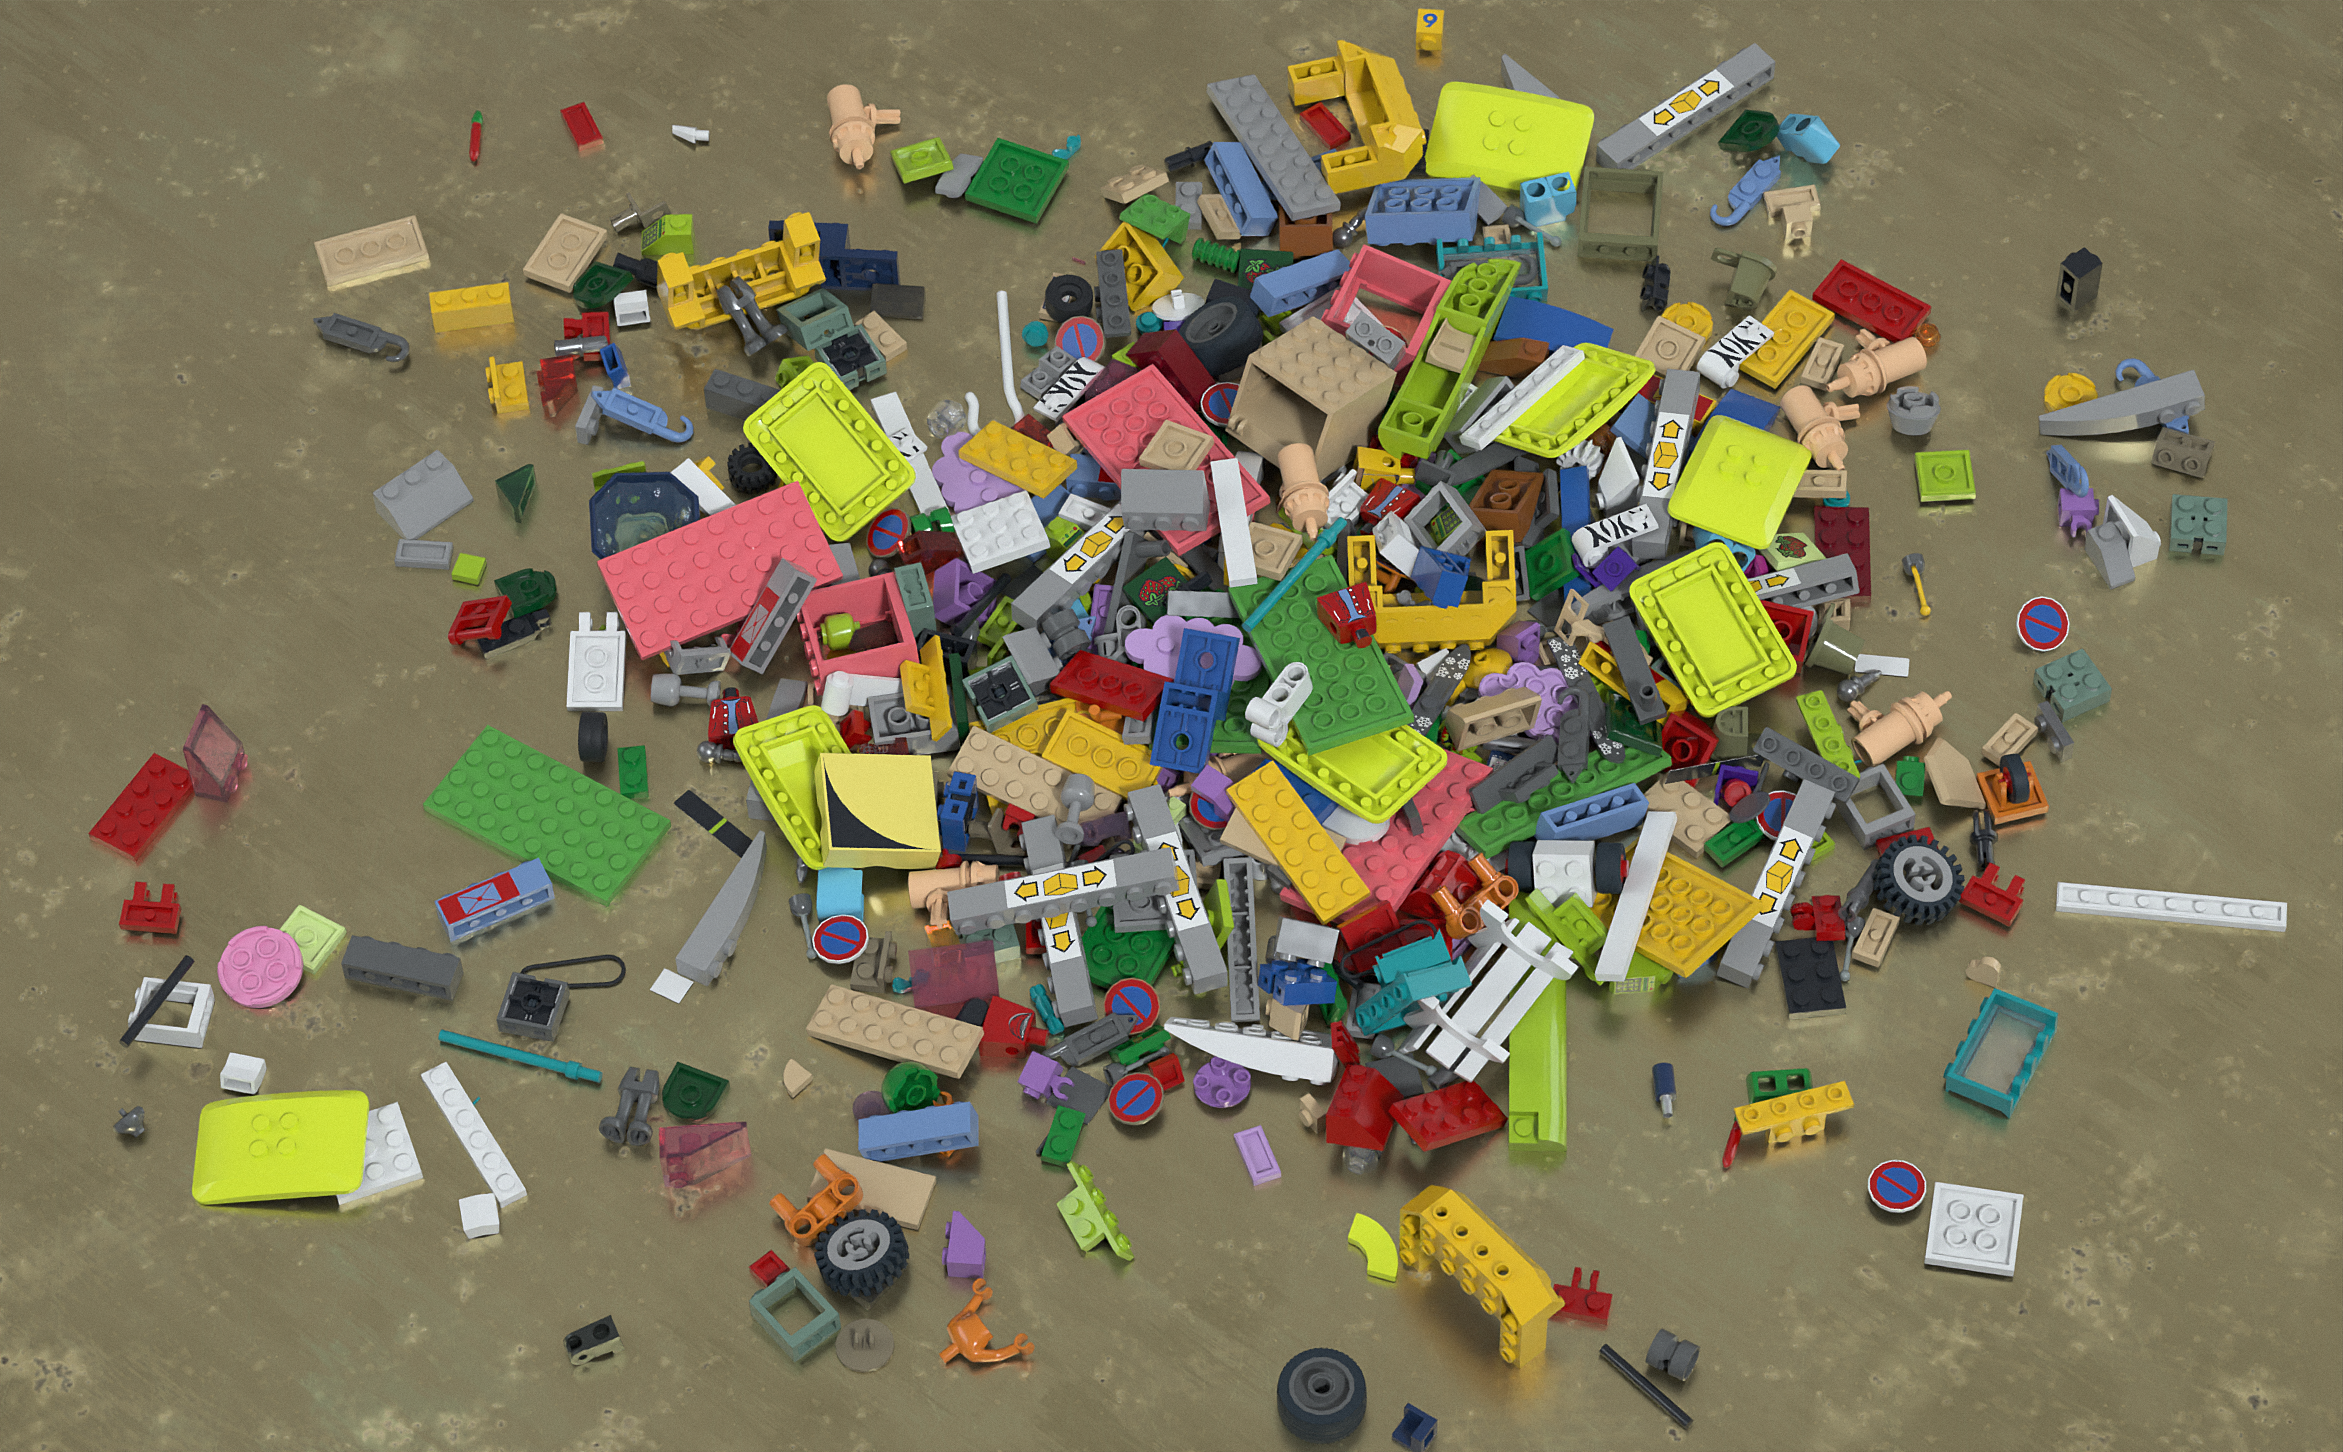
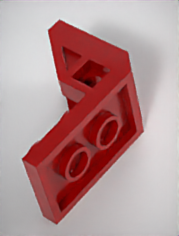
M1446 850L1436 855L1398 909L1425 919H1445V913L1431 897V894L1445 885L1458 903L1463 904L1468 898L1483 888L1481 885L1483 882L1471 866L1468 865V860L1464 856ZM1509 904L1502 909L1508 914L1505 922L1509 920ZM1462 920V924H1463V926L1466 928V924H1465V922Z

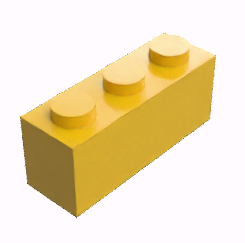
M508 282L429 293L435 333L514 322Z

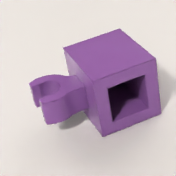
M2060 488L2058 499L2059 526H2071L2070 534L2072 537H2076L2077 529L2082 528L2086 531L2087 537V531L2092 529L2094 515H2099V499H2094L2093 488H2089L2088 494L2084 498L2077 497L2071 490Z
M1032 1051L1017 1081L1024 1088V1094L1037 1100L1040 1096L1049 1099L1053 1091L1058 1099L1067 1101L1068 1097L1060 1093V1089L1063 1085H1069L1070 1087L1075 1085L1069 1078L1060 1077L1064 1068L1058 1062Z

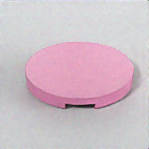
M267 926L252 927L238 933L228 942V946L224 950L220 962H218V978L226 994L236 1003L250 1008L269 1007L281 1002L295 990L303 973V956L297 943L288 933L268 928Z

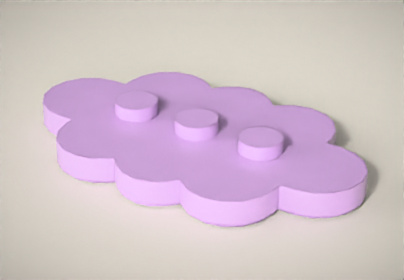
M966 432L951 433L943 440L941 446L943 457L937 460L932 468L933 477L937 485L942 488L941 493L944 501L948 506L954 507L955 514L1025 491L996 475L960 459L959 449L973 438Z
M1166 615L1160 617L1155 622L1153 629L1134 630L1125 640V652L1128 658L1133 662L1144 664V670L1172 678L1173 683L1184 628L1240 638L1232 686L1235 680L1249 681L1256 678L1262 670V661L1256 649L1243 645V635L1237 627L1230 624H1221L1214 627L1210 621L1204 618H1194L1186 622L1179 616ZM1205 653L1201 657L1202 667L1207 669L1212 666L1214 658L1210 653Z
M1519 662L1510 667L1507 675L1492 673L1486 675L1481 680L1478 688L1479 698L1483 696L1492 697L1501 694L1509 688L1518 689L1521 687H1527L1541 696L1542 702L1535 727L1525 731L1530 739L1538 740V737L1542 738L1548 734L1552 735L1556 743H1559L1560 719L1566 712L1578 709L1572 695L1567 696L1562 705L1558 704L1559 695L1569 687L1561 671L1556 668H1547L1540 671L1531 663Z

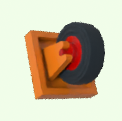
M2017 753L2002 756L2000 768L1977 773L1976 780L1994 825L2048 812L2049 805L2031 761L2023 762Z

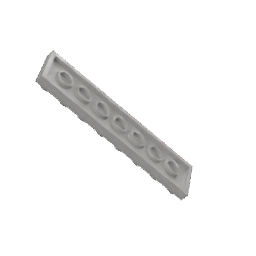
M1254 74L1207 84V94L1238 141L1241 142L1244 150L1292 221L1340 211L1341 202L1331 187L1328 186L1327 181Z

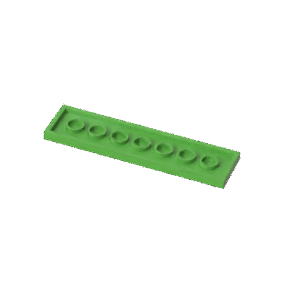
M1623 744L1626 757L1623 763L1617 764L1608 761L1597 749L1588 754V769H1583L1573 784H1571L1564 771L1557 769L1559 774L1550 780V784L1535 790L1525 802L1501 801L1484 814H1479L1476 810L1464 816L1455 831L1478 853L1482 852L1484 857L1489 859L1510 848L1512 842H1522L1534 836L1541 812L1632 783L1636 784L1671 766V756L1663 749L1658 757Z

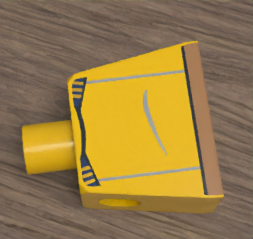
M1366 447L1357 448L1353 466L1357 474L1353 482L1367 494H1370L1380 478H1384L1396 485H1414V468H1401L1400 459L1393 457L1387 451Z

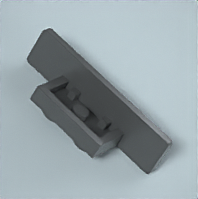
M1121 249L1097 251L1099 286H1094L1095 302H1100L1101 307H1096L1097 322L1102 323L1106 338L1130 336L1131 327L1123 251Z
M1520 456L1514 459L1515 471L1540 473L1538 463ZM1548 468L1543 472L1544 479L1530 529L1521 541L1524 548L1527 549L1544 540V528L1556 520L1560 513L1556 471Z
M1768 727L1764 729L1753 748L1755 753L1785 769L1783 772L1784 776L1795 782H1798L1799 778L1805 779L1834 791V797L1844 803L1848 802L1860 781L1853 774Z
M1546 734L1469 789V794L1479 814H1484L1501 801L1525 802L1535 790L1550 784V780L1559 774L1554 764L1558 761V748L1552 735Z

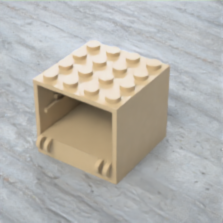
M1312 316L1248 356L1225 431L1279 468L1278 453L1284 447L1295 443L1309 445L1313 449L1319 480L1321 481L1355 459L1358 447H1369L1372 435L1377 434L1397 372L1346 339L1342 334L1334 331L1324 324L1323 321Z

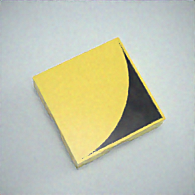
M820 753L814 774L817 805L822 818L820 837L823 867L865 868L870 866H886L894 869H935L941 848L931 756Z

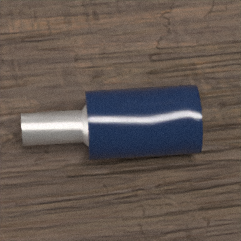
M1658 1063L1652 1067L1655 1100L1662 1104L1663 1117L1670 1118L1673 1116L1672 1102L1677 1098L1674 1068L1670 1063Z

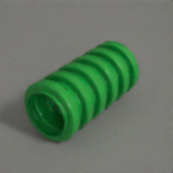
M1198 238L1192 249V259L1195 261L1200 259L1201 263L1207 261L1208 265L1212 266L1215 264L1217 268L1222 266L1223 270L1227 271L1230 269L1232 273H1235L1239 269L1241 250L1235 252L1234 248L1230 247L1227 249L1225 245L1220 247L1219 243L1215 242L1212 244L1210 240L1204 242L1203 238Z

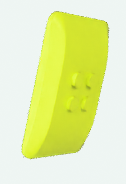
M1449 82L1441 90L1425 154L1426 174L1436 179L1470 178L1472 175L1480 177L1481 181L1490 189L1520 194V183L1569 172L1577 192L1594 123V113L1588 106L1557 98L1480 84ZM1568 180L1565 187L1558 188V191L1567 190L1570 187V181Z
M1592 343L1576 345L1573 348L1582 350L1585 359L1493 441L1547 458L1561 456L1582 443L1616 414L1655 373L1654 363Z
M817 362L810 365L750 415L744 423L743 429L746 437L786 485L795 481L799 482L818 524L833 541L844 542L915 483L916 472L833 370L825 363Z
M1713 416L1707 423L1671 496L1667 508L1668 513L1677 520L1749 547L1766 549L1771 545L1810 463L1812 453L1802 444L1727 416Z
M1714 542L1632 582L1629 594L1633 604L1668 666L1699 715L1703 717L1716 716L1721 710L1745 702L1788 681L1795 675L1797 664L1732 552L1725 544Z
M810 705L741 728L733 737L734 746L769 811L795 851L808 867L815 870L827 868L823 867L820 837L822 818L817 805L814 770L820 753L851 754L835 725L821 707Z
M1291 720L1287 724V736L1280 746L1275 747L1257 739L1258 745L1295 775L1347 810L1374 824L1387 821L1447 765L1446 752L1407 724L1308 756Z
M329 1090L265 1094L210 1102L202 1109L199 1120L192 1184L194 1199L200 1204L209 1205L342 1195L355 1192L363 1181L370 1105L368 1097L365 1093L356 1090Z

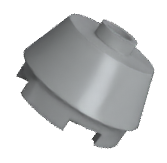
M1915 386L1898 388L1897 394H1891L1890 400L1887 402L1892 427L1906 435H1923L1928 433L1941 411L1939 397L1933 391L1929 395L1918 392L1919 387Z

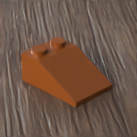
M1279 202L1280 251L1294 252V259L1301 256L1317 257L1323 253L1333 251L1332 212L1292 221Z
M1492 469L1469 504V507L1487 531L1513 530L1514 543L1521 542L1530 529L1544 475L1543 473ZM1485 535L1482 537L1481 541H1485Z

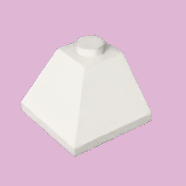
M1622 437L1616 438L1598 481V493L1594 495L1597 508L1603 510L1606 518L1638 506L1637 490L1639 477Z
M2113 495L2108 496L2103 524L2110 521L2114 523L2126 542L2132 567L2157 559L2159 546H2161L2158 533L2152 531L2145 520Z

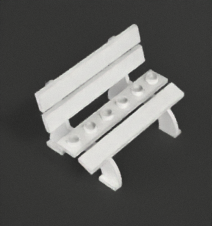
M1488 899L1480 908V916L1487 927L1478 930V932L1468 937V940L1477 947V950L1465 963L1470 981L1472 982L1502 943L1508 948L1452 1019L1446 1013L1466 988L1460 989L1455 993H1447L1446 1001L1440 1002L1435 997L1417 1001L1422 1009L1407 1013L1403 1018L1405 1023L1413 1028V1030L1396 1050L1402 1054L1418 1050L1438 1024L1443 1030L1426 1050V1053L1449 1070L1465 1048H1470L1471 1051L1454 1071L1455 1074L1470 1083L1488 1060L1503 1064L1510 1053L1500 1045L1552 979L1568 980L1578 969V966L1569 960L1573 951L1558 942L1554 944L1545 957L1541 956V952L1549 944L1551 938L1530 922L1515 937L1511 931L1518 924L1519 920L1513 918L1505 922L1508 914ZM1533 965L1535 970L1480 1039L1476 1038L1475 1036L1530 966Z

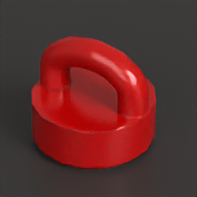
M1734 778L1726 782L1720 792L1724 801L1734 807L1741 799L1751 794V788L1745 781Z
M946 848L942 849V857L938 859L935 869L960 868L963 863L961 856L950 854Z

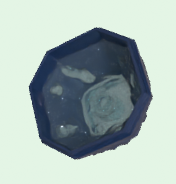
M671 472L615 473L589 499L592 553L600 560L700 520L699 496ZM639 535H647L648 537L641 538Z

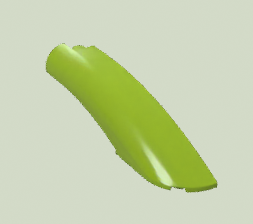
M1488 259V263H1483L1479 266L1474 262L1462 268L1453 278L1437 306L1434 318L1412 367L1379 426V441L1383 448L1393 457L1401 460L1403 454L1408 453L1427 460L1431 452L1436 451L1486 352L1521 268V262L1507 259ZM1446 318L1449 324L1456 330L1477 337L1461 374L1425 362L1428 349Z
M1518 891L1516 898L1509 903V920L1513 918L1519 920L1511 933L1517 937L1525 925L1530 922L1551 938L1549 944L1540 954L1543 957L1546 956L1556 942L1565 946L1558 938L1551 935L1546 923L1529 909L1528 903L1525 900L1529 894ZM1533 965L1530 966L1508 994V1002L1535 970ZM1553 978L1509 1034L1508 1151H1567L1566 980Z

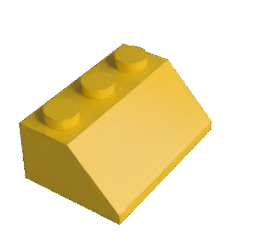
M1123 221L1099 250L1121 249L1123 251L1128 305L1132 311L1145 308L1153 304L1157 299L1171 294V291L1184 279V276L1156 237Z

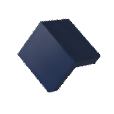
M1407 1403L1404 1407V1418L1392 1433V1439L1413 1452H1424L1437 1435L1438 1420Z

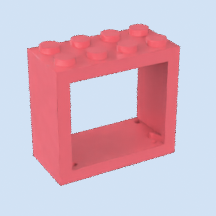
M1364 244L1359 254L1356 252L1353 254L1349 267L1352 269L1344 272L1339 284L1342 287L1339 290H1335L1330 302L1333 306L1330 309L1326 308L1321 321L1346 338L1345 332L1350 327V324L1343 321L1360 288L1423 314L1424 316L1408 348H1405V356L1394 369L1397 374L1393 384L1402 386L1425 339L1437 306L1452 281Z
M894 572L812 590L796 616L797 621L802 622V624H799L798 630L801 642H805L803 647L806 659L810 660L808 663L812 678L817 677V680H814L817 696H823L827 676L836 671H843L848 674L901 678L900 665L905 660L919 663L916 641ZM843 613L851 614L854 622L859 621L860 629L892 622L899 643L824 660L818 641L819 638H822L820 623H824L825 618L829 615Z

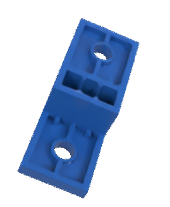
M1184 628L1174 683L1164 682L1150 765L1198 774L1206 767L1209 761L1216 720L1225 721L1240 638ZM1205 653H1210L1214 658V662L1210 668L1205 669L1202 667L1200 660ZM1181 734H1186L1189 738V745L1184 750H1180L1176 745V740Z

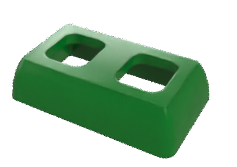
M1808 1068L1753 1071L1746 1077L1749 1104L1813 1089L1812 1075ZM1802 1076L1805 1088L1790 1090L1787 1084V1077ZM1774 1078L1776 1090L1761 1092L1758 1086V1079Z

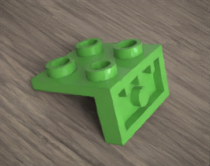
M1145 193L1120 213L1119 219L1161 239L1168 238L1181 244L1186 240L1191 214L1176 205H1171L1154 195Z

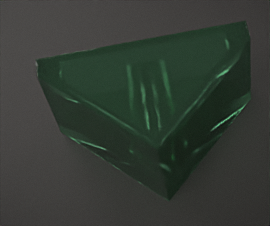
M527 464L495 480L497 495L516 523L522 522L537 481L534 465Z

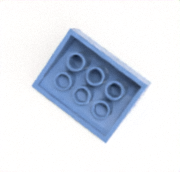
M1480 177L1407 179L1375 185L1365 214L1368 244L1386 246L1390 243L1413 245L1415 243L1428 242L1429 244L1436 245L1437 239H1442V242H1454L1457 244L1458 240L1462 238L1472 241L1477 224L1481 185Z

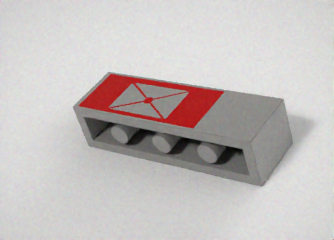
M782 557L731 645V656L741 665L763 674L817 579L804 567Z

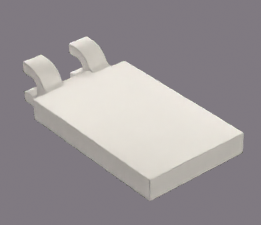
M579 612V631H570L567 710L623 711L627 635L626 631H619L620 619H618V612H607L606 631H592L593 620L591 619V613Z

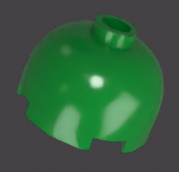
M906 1061L897 1064L889 1070L881 1084V1095L885 1106L893 1114L903 1110L914 1111L934 1106L933 1100L937 1102L940 1094V1089L937 1088L938 1076L925 1065L918 1062Z

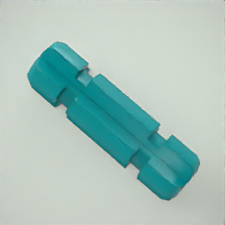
M1042 984L1032 986L1029 989L1030 997L1036 1003L1035 1006L1044 1023L1047 1024L1050 1034L1056 1035L1063 1032V1021L1061 1017H1055L1052 1001L1046 995L1047 991Z

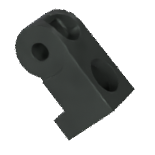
M611 1315L573 1331L563 1340L570 1362L574 1365L587 1363L593 1357L601 1356L610 1351H613L615 1354L625 1350Z

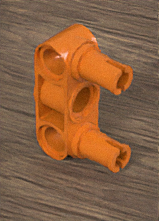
M1482 852L1468 861V865L1471 866L1483 882L1481 884L1483 886L1482 889L1473 894L1463 904L1458 903L1445 885L1431 894V897L1446 915L1448 934L1456 940H1462L1485 926L1480 916V908L1487 899L1500 909H1504L1518 895L1519 888L1516 880L1508 875L1504 876L1500 871L1496 872ZM1462 920L1465 922L1466 928L1463 926Z
M826 1154L818 1157L813 1166L827 1180L828 1186L817 1193L805 1207L797 1210L782 1193L774 1196L769 1203L774 1211L785 1221L784 1226L799 1245L805 1247L815 1244L819 1240L821 1232L827 1233L826 1226L829 1224L836 1227L835 1219L840 1216L844 1219L847 1213L851 1212L863 1198V1190L856 1177L845 1170L841 1171ZM845 1187H855L852 1194L847 1196L841 1194ZM801 1226H811V1229L807 1234H798V1230Z

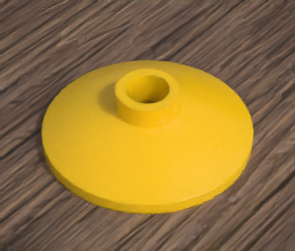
M1497 648L1475 652L1470 657V665L1462 680L1467 687L1478 689L1481 680L1488 674L1499 673L1507 675L1508 670L1513 666L1512 658L1509 653Z

